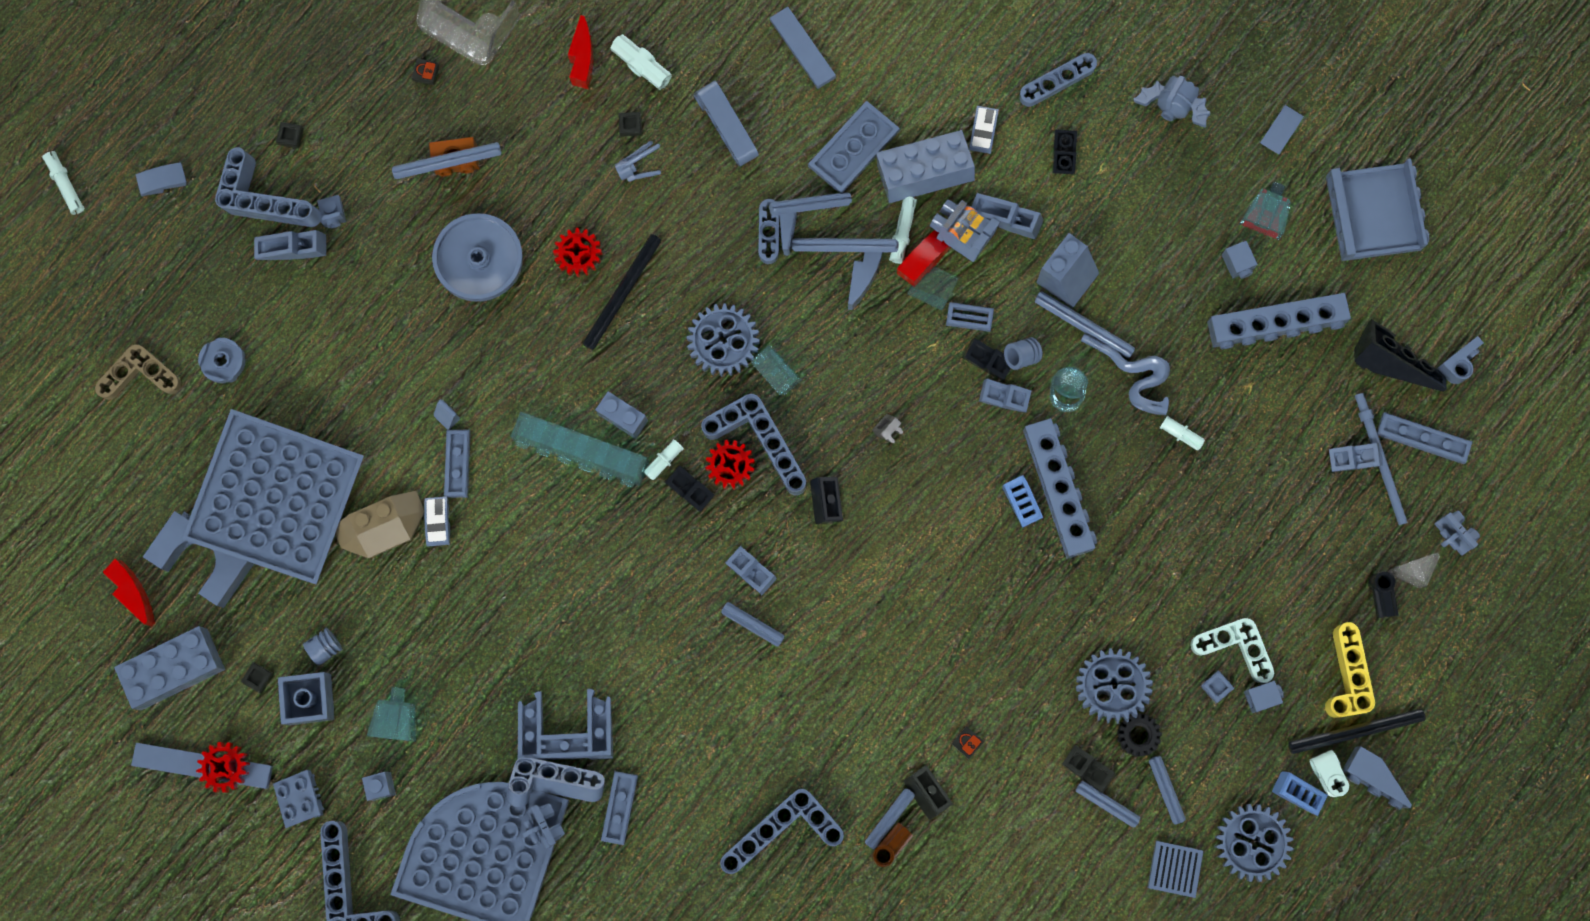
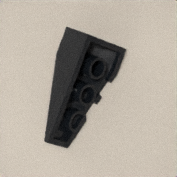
M1372 319L1368 322L1354 349V361L1359 367L1367 368L1376 374L1444 392L1447 389L1446 377L1425 359L1418 360L1411 351L1412 348L1407 344L1403 347L1393 339L1396 335Z

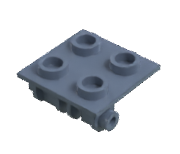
M305 770L273 783L285 828L324 815L323 811L325 809L322 806L321 799L317 800L321 795H316L315 793L319 788H314L316 786L315 775L311 773V770Z

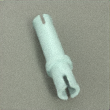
M51 151V154L47 152L42 158L50 171V178L55 180L72 215H75L76 212L77 214L81 213L85 208L67 176V169L62 166L55 151Z
M910 196L902 202L897 230L892 239H896L899 242L898 251L891 252L889 258L893 263L901 264L904 261L905 250L910 243L909 232L917 199Z

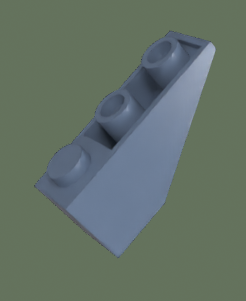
M1361 746L1355 747L1342 769L1343 773L1347 774L1346 779L1357 785L1360 783L1368 787L1367 791L1377 797L1384 796L1389 799L1388 804L1399 810L1411 808L1412 804L1384 761Z

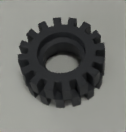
M1138 714L1137 718L1131 715L1129 716V722L1124 720L1120 723L1119 730H1117V740L1120 742L1122 750L1124 749L1127 754L1136 757L1146 756L1155 751L1161 742L1160 736H1162V733L1159 731V724L1155 723L1156 720L1150 718L1149 715ZM1141 726L1146 729L1148 739L1144 744H1136L1132 741L1130 733L1134 727Z

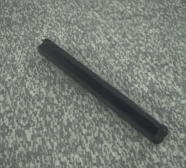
M654 234L649 236L583 341L584 346L588 349L594 350L660 245L661 239Z
M1417 709L1290 741L1288 747L1291 754H1296L1426 720L1423 709Z

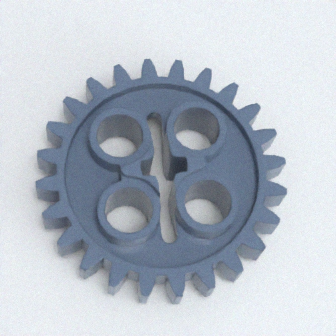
M726 303L723 304L720 310L717 304H715L714 311L712 312L706 307V315L699 312L700 320H692L696 327L688 328L689 332L693 335L687 336V341L693 342L687 346L688 350H695L690 354L691 358L698 357L695 362L698 366L703 363L702 369L704 372L711 368V375H714L716 370H719L721 377H723L724 371H728L729 375L732 376V369H736L740 373L741 365L748 368L746 360L754 361V356L751 352L758 353V348L753 345L760 344V340L754 338L759 335V331L752 330L755 328L756 323H748L751 315L748 314L743 317L744 310L740 309L736 312L735 305L730 310H727ZM726 321L734 323L733 328L729 330L724 329L722 325ZM738 330L741 331L740 334H735L736 331H738ZM707 331L714 333L713 338L710 340L702 338V335ZM723 336L725 339H727V343L723 344V342L720 341V337ZM741 340L744 342V346L741 349H735L732 346L733 343ZM707 346H712L709 350L705 349ZM720 350L724 352V356L721 359H715L712 357L713 353Z
M1109 649V655H1105L1101 650L1099 658L1093 654L1091 655L1092 663L1084 661L1086 669H1079V673L1082 676H1078L1076 682L1080 684L1076 686V691L1082 692L1078 695V700H1085L1083 709L1091 707L1089 711L1090 716L1097 712L1099 721L1105 716L1108 724L1111 718H1115L1116 723L1119 724L1121 717L1126 722H1129L1130 714L1137 718V710L1144 712L1145 707L1143 704H1149L1150 699L1147 696H1152V690L1149 687L1152 686L1153 681L1146 680L1150 677L1151 673L1148 671L1143 672L1146 664L1138 665L1139 657L1132 660L1130 659L1131 652H1128L1126 656H1122L1121 649H1119L1117 655L1113 653L1112 649ZM1128 671L1131 676L1123 678L1119 675V672ZM1103 672L1107 675V678L1098 679L1095 675ZM1111 683H1116L1117 689H1113ZM1123 693H1130L1133 695V698L1125 700L1121 695ZM1105 694L1109 696L1110 699L1106 702H1102L1097 697L1099 695Z
M1246 804V811L1241 806H1238V814L1229 811L1231 819L1222 818L1226 825L1225 827L1217 826L1222 835L1215 836L1216 839L1221 840V844L1215 845V848L1222 849V852L1217 857L1226 859L1222 866L1231 865L1230 874L1238 871L1239 879H1242L1246 874L1247 881L1252 882L1254 876L1257 882H1262V875L1267 880H1271L1270 872L1280 875L1277 867L1286 869V865L1282 861L1284 859L1291 860V857L1286 852L1294 849L1287 846V842L1293 841V838L1286 837V833L1291 829L1282 827L1286 820L1277 821L1278 812L1269 815L1270 808L1266 807L1262 812L1261 805L1256 804L1254 811L1251 804ZM1246 820L1252 824V831L1249 834H1246L1242 829V825ZM1268 830L1274 834V841L1270 844L1264 838ZM1238 833L1248 839L1256 838L1255 841L1257 843L1272 848L1273 853L1260 847L1252 848L1251 843L1236 838L1234 834ZM1237 842H1240L1244 848L1240 856H1237L1233 850ZM1259 852H1262L1266 858L1265 863L1261 866L1256 863L1255 859Z

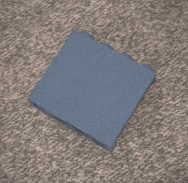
M1407 159L1404 164L1341 172L1340 168L1331 169L1326 175L1342 261L1421 251L1428 244L1429 232L1424 227L1425 212L1420 207L1421 192L1420 188L1416 187L1415 179L1417 172L1415 166H1412L1411 159Z

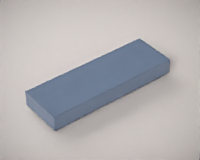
M447 430L444 497L468 498L470 430Z
M614 772L601 841L625 845L638 775Z

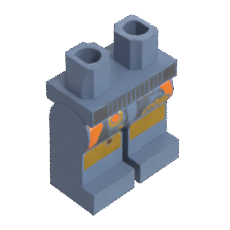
M947 199L940 212L949 218L946 219L937 213L930 227L939 232L938 240L941 242L944 240L951 248L974 262L994 235L1000 222L994 218L991 220L985 218L973 207L966 206L967 203L963 200L957 205Z

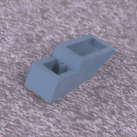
M979 193L976 194L972 207L980 215L989 220L992 218L1000 222L999 228L1035 240L1044 220L1039 212L1020 208L1017 203Z
M317 230L302 233L289 231L254 238V259L292 260L326 256V234Z
M864 252L863 262L854 261L848 310H853L869 290L879 269L883 252Z

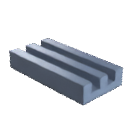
M949 302L946 326L990 332L994 308ZM953 309L988 314V317L954 313ZM952 318H958V319L972 320V321H978V322H985V323H987V325H985V324H978V323H971V322H964V321H957V320H951V319H952Z

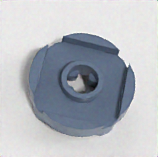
M217 338L215 341L203 346L199 353L198 363L205 377L211 381L231 383L237 379L244 369L245 352L234 341L227 338ZM226 355L225 359L227 362L219 366L220 363L217 362V359Z

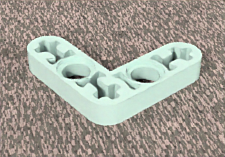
M1240 619L1199 634L1191 640L1190 646L1192 651L1200 656L1238 643L1251 677L1255 682L1260 684L1267 683L1274 677L1273 666L1256 624L1251 619ZM1242 623L1245 626H1250L1251 630L1248 631L1249 638L1254 636L1256 640L1244 644L1243 640L1248 638L1245 632L1241 633L1239 630L1242 628ZM1219 631L1228 632L1230 636L1228 643L1219 642L1217 638ZM1209 634H1212V640L1217 646L1216 648H1213V643L1205 646V651L1202 648L1196 647L1200 638L1204 642L1210 640ZM1254 644L1259 647L1260 654L1258 657L1254 658L1248 654L1247 650L1250 645ZM1264 659V662H1261L1260 665L1263 670L1267 669L1268 671L1265 675L1266 679L1262 676L1258 677L1257 672L1260 671L1258 664L1253 666L1252 662Z

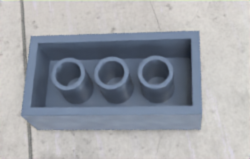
M962 130L876 153L877 167L889 203L904 200L909 196L915 197L975 181V166Z
M200 626L114 667L129 704L135 710L146 709L225 670L208 629Z

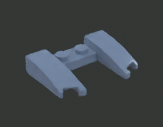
M587 689L588 733L544 735L541 691L534 693L536 700L525 706L519 701L518 759L522 757L543 761L589 758L590 760L613 759L611 698L607 697L606 702L593 697L595 694L594 690Z

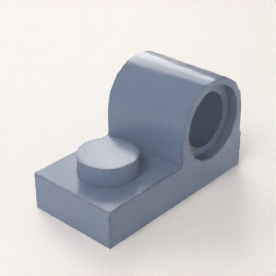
M1477 336L1436 369L1450 383H1462L1473 374V365L1469 360L1480 352L1478 347L1484 342ZM1455 367L1462 369L1463 376L1456 373Z

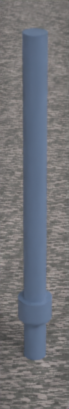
M1364 393L1357 394L1355 398L1360 413H1358L1360 421L1364 422L1370 443H1379L1382 466H1379L1398 525L1406 524L1408 522L1373 422L1374 415L1372 409L1369 410Z

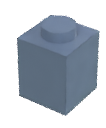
M1247 241L1226 248L1222 253L1232 279L1238 276L1243 279L1252 275L1253 270L1258 265Z
M1275 681L1244 691L1252 713L1283 703L1281 699L1284 698L1283 691L1279 684L1276 685Z
M382 772L362 778L367 801H376L396 795L391 772Z

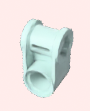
M1333 750L1310 759L1311 767L1327 795L1339 797L1348 792L1349 783ZM1334 782L1340 783L1341 786L1338 787V790L1332 789L1331 786L1334 785Z

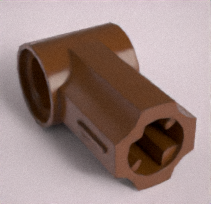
M898 822L878 847L874 849L872 853L874 864L878 867L889 866L914 835ZM879 850H886L889 853V860L886 863H881L877 860Z

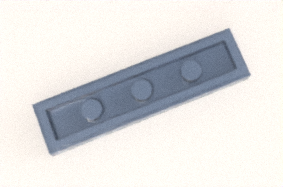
M789 7L770 17V22L817 89L836 78L835 73Z
M1385 412L1381 416L1377 429L1378 436L1461 464L1467 462L1472 441Z

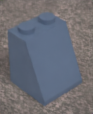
M1068 233L1042 267L1036 283L1073 309L1099 275V271L1088 246Z

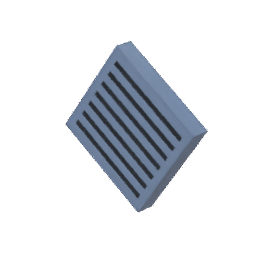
M1155 841L1147 888L1196 898L1203 851Z

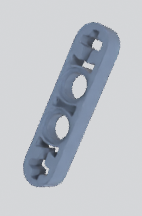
M1090 53L1082 54L1026 84L1020 91V102L1028 107L1034 106L1088 77L1096 69L1097 60L1095 56ZM1083 61H1085L1086 63L1091 62L1089 69L1087 66H1084L1080 69V74H1078L1077 69L1082 66ZM1064 70H1070L1073 72L1074 77L1066 80L1062 77L1061 73ZM1050 80L1054 83L1055 87L1052 90H1046L1042 83ZM1038 86L1039 91L1034 94L1032 100L1030 97L1025 98L1027 91L1032 94L1037 90Z

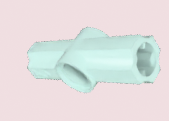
M623 34L617 36L610 47L611 51L624 60L637 76H643L659 90L668 85L672 74L657 63L649 51L643 47L639 48Z

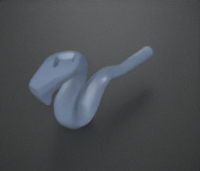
M1086 333L1083 335L1081 342L1109 356L1118 368L1123 371L1139 373L1152 370L1153 374L1133 384L1129 390V400L1133 406L1147 413L1156 415L1167 414L1169 407L1168 397H1165L1161 402H1156L1140 395L1141 390L1155 387L1165 382L1170 374V366L1167 361L1158 356H1150L1135 362H1128L1114 348L1103 344V342L1095 338L1093 339V337Z

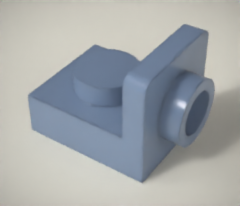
M339 195L317 200L322 214L321 223L325 228H336L341 223L346 222Z

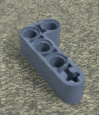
M714 80L696 91L694 97L697 103L708 114L737 165L741 167L758 157L757 149L718 83Z
M522 757L514 764L509 781L508 801L514 807L525 806L529 801L531 791L537 790L596 802L603 796L604 777L595 771Z

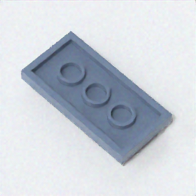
M866 101L808 163V167L837 192L843 193L875 159L876 153L881 152L899 133L900 128Z

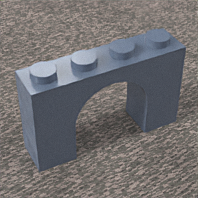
M174 511L143 558L160 569L169 572L181 553L188 546L194 544L182 539L191 515L185 511L183 514ZM213 550L216 559L215 568L198 594L216 606L224 608L254 563Z

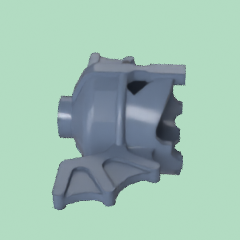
M1175 76L1170 77L1165 86H1162L1157 81L1150 88L1143 87L1141 93L1134 98L1135 103L1143 106H1148L1153 100L1158 98L1157 105L1162 111L1161 116L1167 121L1185 118L1189 111L1192 110L1193 124L1205 128L1207 126L1206 120L1211 115L1210 111L1205 107L1206 98H1197L1199 88L1195 87L1192 82H1187L1183 76L1178 78Z

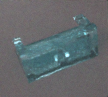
M769 345L751 361L779 395L787 394L802 381L778 352Z

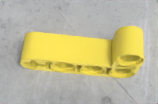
M1347 622L1337 626L1333 631L1346 694L1327 700L1325 710L1333 718L1367 713L1375 706L1360 631L1355 624ZM1342 632H1350V636H1343ZM1353 643L1352 646L1346 648L1344 646L1345 644ZM1348 651H1352L1355 654L1356 660L1354 663L1347 659ZM1353 674H1357L1360 677L1361 683L1359 686L1352 682ZM1359 697L1365 699L1366 706L1364 709L1359 708L1357 705ZM1336 700L1340 701L1343 705L1341 713L1336 712L1334 709Z

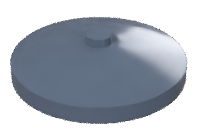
M468 214L453 220L440 232L433 247L432 262L435 273L446 290L458 298L478 302L494 299L513 286L521 272L523 252L516 233L506 222L488 214Z

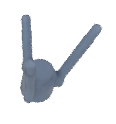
M649 141L628 157L614 164L621 180L627 178L631 182L635 179L660 175V170L633 174L637 171L633 163L660 148V144L647 149L653 144V141Z

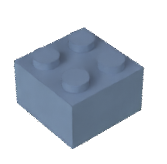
M321 672L278 678L281 724L297 725L335 720L331 674Z

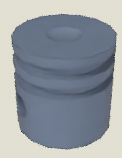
M1033 337L1010 343L1004 349L1005 361L1013 370L1036 364L1042 359V347Z
M325 628L324 632H319V635L316 634L303 643L305 651L318 666L332 658V654L336 655L337 651H342L339 641L328 628Z

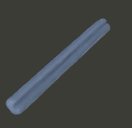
M495 142L393 166L392 173L395 179L405 178L501 155V148L499 143Z
M794 238L792 239L791 248L793 251L897 252L899 242L896 239Z
M1039 292L1035 298V303L1089 336L1103 342V344L1114 348L1122 356L1130 358L1135 350L1133 346L1046 293Z

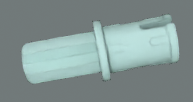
M1169 416L1166 417L1160 426V429L1176 437L1177 441L1181 440L1196 450H1199L1205 442L1204 438L1187 429V425L1184 427Z
M673 439L661 453H657L658 457L645 469L644 473L650 479L655 480L667 466H671L670 463L684 448Z

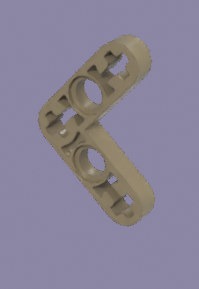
M132 345L101 377L95 386V391L98 396L105 400L114 399L139 371L167 394L177 393L182 383L177 375L147 349L140 345ZM137 351L147 361L143 363L135 357L134 353ZM152 364H158L159 371L155 375H150L148 372ZM127 367V375L119 378L117 376L118 369ZM165 376L174 384L173 387H169L161 378ZM113 377V379L117 380L119 383H114V381H112L111 378ZM105 385L109 386L111 390L109 393L105 392L103 388Z

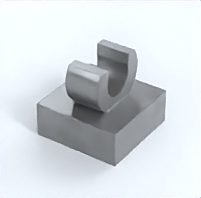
M888 414L872 429L876 436L891 443L895 442L891 437L894 431L898 434L903 433L899 427L901 422L896 417Z

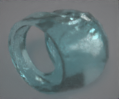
M1064 367L1057 371L1052 377L1050 386V400L1053 406L1063 412L1077 410L1085 399L1088 384L1086 375L1075 367ZM1055 390L1064 397L1080 398V400L1072 405L1063 404L1055 397Z

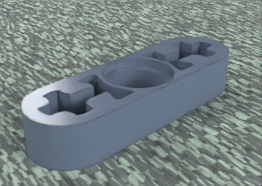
M773 199L764 200L759 207L758 252L760 260L765 264H772L779 257V215H771V220H767V212L763 211L772 202H776ZM767 226L775 229V234L771 237H766L763 234V229ZM767 243H771V251L775 252V254H771L770 258L763 254V252L767 251Z

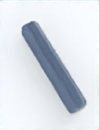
M729 602L724 605L721 611L724 616L776 647L782 643L784 635Z
M1156 756L1149 759V764L1173 824L1184 822L1186 818L1162 757Z
M1081 781L1076 788L1077 793L1129 826L1136 827L1138 825L1140 816L1086 782Z
M907 788L902 791L865 840V844L871 849H875L915 797L912 791Z

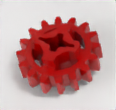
M576 228L575 233L567 230L568 236L565 237L561 234L560 238L562 241H555L558 249L553 250V253L558 257L554 260L556 264H560L559 268L561 271L567 269L569 276L573 272H575L577 277H580L581 272H584L587 276L588 269L596 270L594 263H601L600 258L597 257L602 255V250L597 249L601 244L599 241H595L596 236L594 234L589 236L587 229L583 233H580L579 228ZM583 240L587 241L592 247L584 245ZM580 249L581 252H579V255L575 256L577 250ZM564 258L567 260L571 259L573 265L567 263Z
M725 440V446L717 443L716 451L710 449L712 457H706V461L711 463L705 467L706 471H712L708 475L709 479L716 478L715 485L718 486L720 483H723V489L725 490L728 485H731L732 489L735 490L737 483L743 487L744 479L751 480L748 472H754V468L750 465L754 464L755 461L752 458L748 459L752 452L750 450L744 451L746 448L745 444L738 447L736 440H734L732 445H729L728 440ZM727 451H736L738 453L736 455L729 454ZM718 456H720V464L715 468V462ZM725 457L728 461L730 460L731 463H734L735 473L732 469L726 467ZM743 462H745V469L743 473L740 474V465L744 464ZM729 475L732 476L733 479H725L721 476Z
M218 742L217 747L209 745L210 752L202 751V755L205 758L204 760L197 761V763L202 765V768L197 769L196 772L203 774L199 781H207L205 788L210 789L213 787V792L219 793L222 790L223 793H229V787L232 790L238 789L236 783L245 782L242 775H249V772L244 770V767L250 765V762H244L243 760L247 754L239 753L241 747L236 746L233 748V743L227 742L226 745L224 742ZM220 752H228L223 757L216 756ZM219 763H225L224 768L227 772L222 771L223 768L220 766L221 764ZM224 777L230 779V781L226 783H219V781H222Z

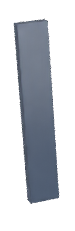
M136 743L131 766L200 778L203 774L196 772V770L202 768V765L197 763V761L204 760L205 757L200 753ZM250 762V765L244 767V770L249 772V775H242L245 782H237L236 784L268 789L273 766ZM219 763L221 764L220 766L223 768L222 771L227 772L224 768L225 763ZM224 777L222 781L228 782L230 779Z

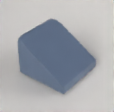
M440 399L438 401L434 417L449 430L460 420V417L443 400Z

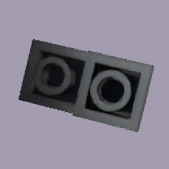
M1054 130L1053 174L1075 175L1077 131Z

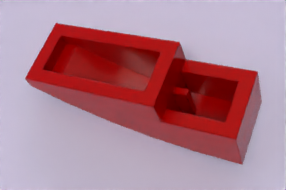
M580 15L568 52L569 61L573 64L569 78L573 86L589 90L594 64L593 45L585 16Z
M936 230L929 234L897 268V274L913 287L920 282L926 273L931 272L951 248L944 240L941 242L937 239L939 232Z
M114 559L103 571L118 586L112 595L144 625L152 627L155 624L153 610L141 582L123 561Z

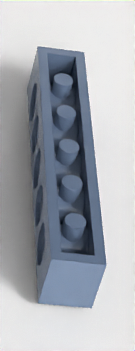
M1341 293L1211 316L1207 323L1213 348L1228 349L1237 343L1251 345L1259 339H1264L1265 342L1276 340L1278 336L1282 335L1291 338L1299 336L1300 332L1305 331L1313 334L1323 331L1322 328L1331 327V330L1345 327L1351 316L1346 295ZM1319 311H1325L1328 319L1320 317ZM1297 314L1303 315L1306 323L1299 322ZM1274 319H1281L1284 327L1277 326ZM1252 322L1259 323L1262 327V330H1255L1252 326ZM1230 326L1237 327L1240 334H1233L1230 331Z
M1050 418L1025 426L1023 432L1066 559L1093 551L1095 549L1094 544H1097L1095 533L1090 531L1087 525L1090 522L1086 509L1082 510L1080 501H1082L1079 488L1074 487L1072 481L1075 479L1074 472L1071 466H1067L1065 460L1067 452L1065 446L1059 443L1060 431L1057 424H1053ZM1048 440L1051 442L1052 449L1044 450L1041 447V441ZM1051 461L1058 463L1059 471H1051L1048 468V463ZM1055 484H1065L1067 492H1057ZM1063 505H1071L1074 508V514H1065L1062 509ZM1078 526L1081 529V536H1073L1070 533V527Z

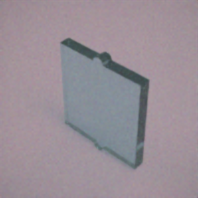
M933 267L915 287L911 285L908 295L943 311L949 297L953 296L952 291L959 278L937 267Z

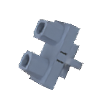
M1460 511L1450 512L1434 524L1441 531L1440 534L1445 539L1440 543L1444 548L1450 544L1462 556L1479 545L1476 541L1479 539L1480 534L1473 528L1466 530L1461 525L1465 521V517Z
M550 804L540 807L535 805L527 811L531 820L524 822L527 831L522 834L523 838L530 836L534 844L541 839L545 849H548L565 834L560 824L551 828L548 827L545 820L555 815Z

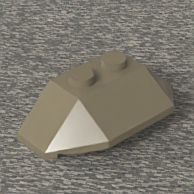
M412 491L390 496L347 515L339 522L335 533L340 547L370 559L412 540L425 514L418 492Z

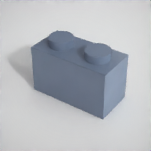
M610 392L606 393L595 409L600 417L634 439L638 437L648 422L646 415Z

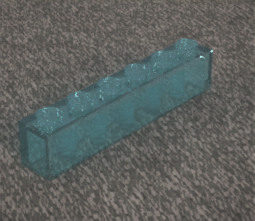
M520 412L510 436L516 441L515 445L523 449H528V447L537 449L536 453L549 457V454L557 456L558 461L568 465L570 462L579 464V469L591 472V469L600 472L599 476L612 480V477L621 480V484L632 488L633 485L640 486L645 474L644 471L649 464V460L645 456Z

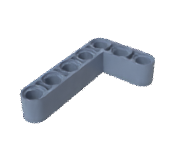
M239 147L229 151L215 197V202L220 208L231 215L307 227L317 226L321 222V211L308 201L248 192L255 169V159Z
M745 395L707 416L702 421V431L705 437L710 440L718 439L749 422L787 491L792 495H800L805 491L806 479L757 395ZM754 401L758 404V407L753 411H749L746 409L748 402ZM731 412L738 414L737 420L733 422L726 420L727 414ZM760 421H767L769 423L768 428L765 430H759L756 426ZM711 423L718 425L717 431L713 433L706 430V427ZM771 440H777L780 443V446L775 450L768 448L767 445ZM787 459L791 462V466L788 469H782L778 466L779 462ZM793 479H800L802 481V486L798 489L792 488L789 484Z
M798 789L721 858L720 865L725 873L734 874L738 872L799 816H802L829 846H837L843 841V831L810 792L805 789ZM797 794H807L809 801L806 806L800 807L796 804L795 798ZM784 808L788 809L791 813V819L785 823L778 819V812ZM817 810L824 814V821L818 825L811 821V814ZM765 824L773 828V835L770 838H764L760 833L761 827ZM834 828L839 831L840 838L838 841H828L826 834L829 829ZM747 840L753 841L756 845V849L752 854H747L743 850V844ZM729 856L735 857L738 861V866L734 870L728 869L725 865V860Z
M328 821L323 824L320 833L326 921H360L361 918H365L367 921H383L385 915L390 916L392 921H400V916L393 910L353 914L347 827L341 821ZM333 825L337 826L339 830L335 838L331 837L329 833ZM335 848L340 852V858L336 862L331 858V853ZM336 872L342 877L339 885L333 882V876ZM338 896L343 899L341 909L336 908L334 904Z

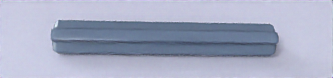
M845 192L776 201L769 205L771 215H781L848 206L852 202L850 193Z

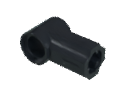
M1389 572L1375 573L1368 580L1369 588L1373 593L1377 618L1399 616L1394 591L1396 580ZM1380 576L1386 581L1385 588H1381L1378 585Z

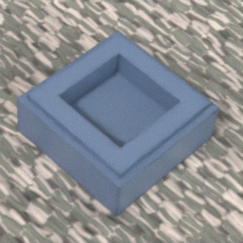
M1219 670L1201 685V688L1216 704L1234 689Z

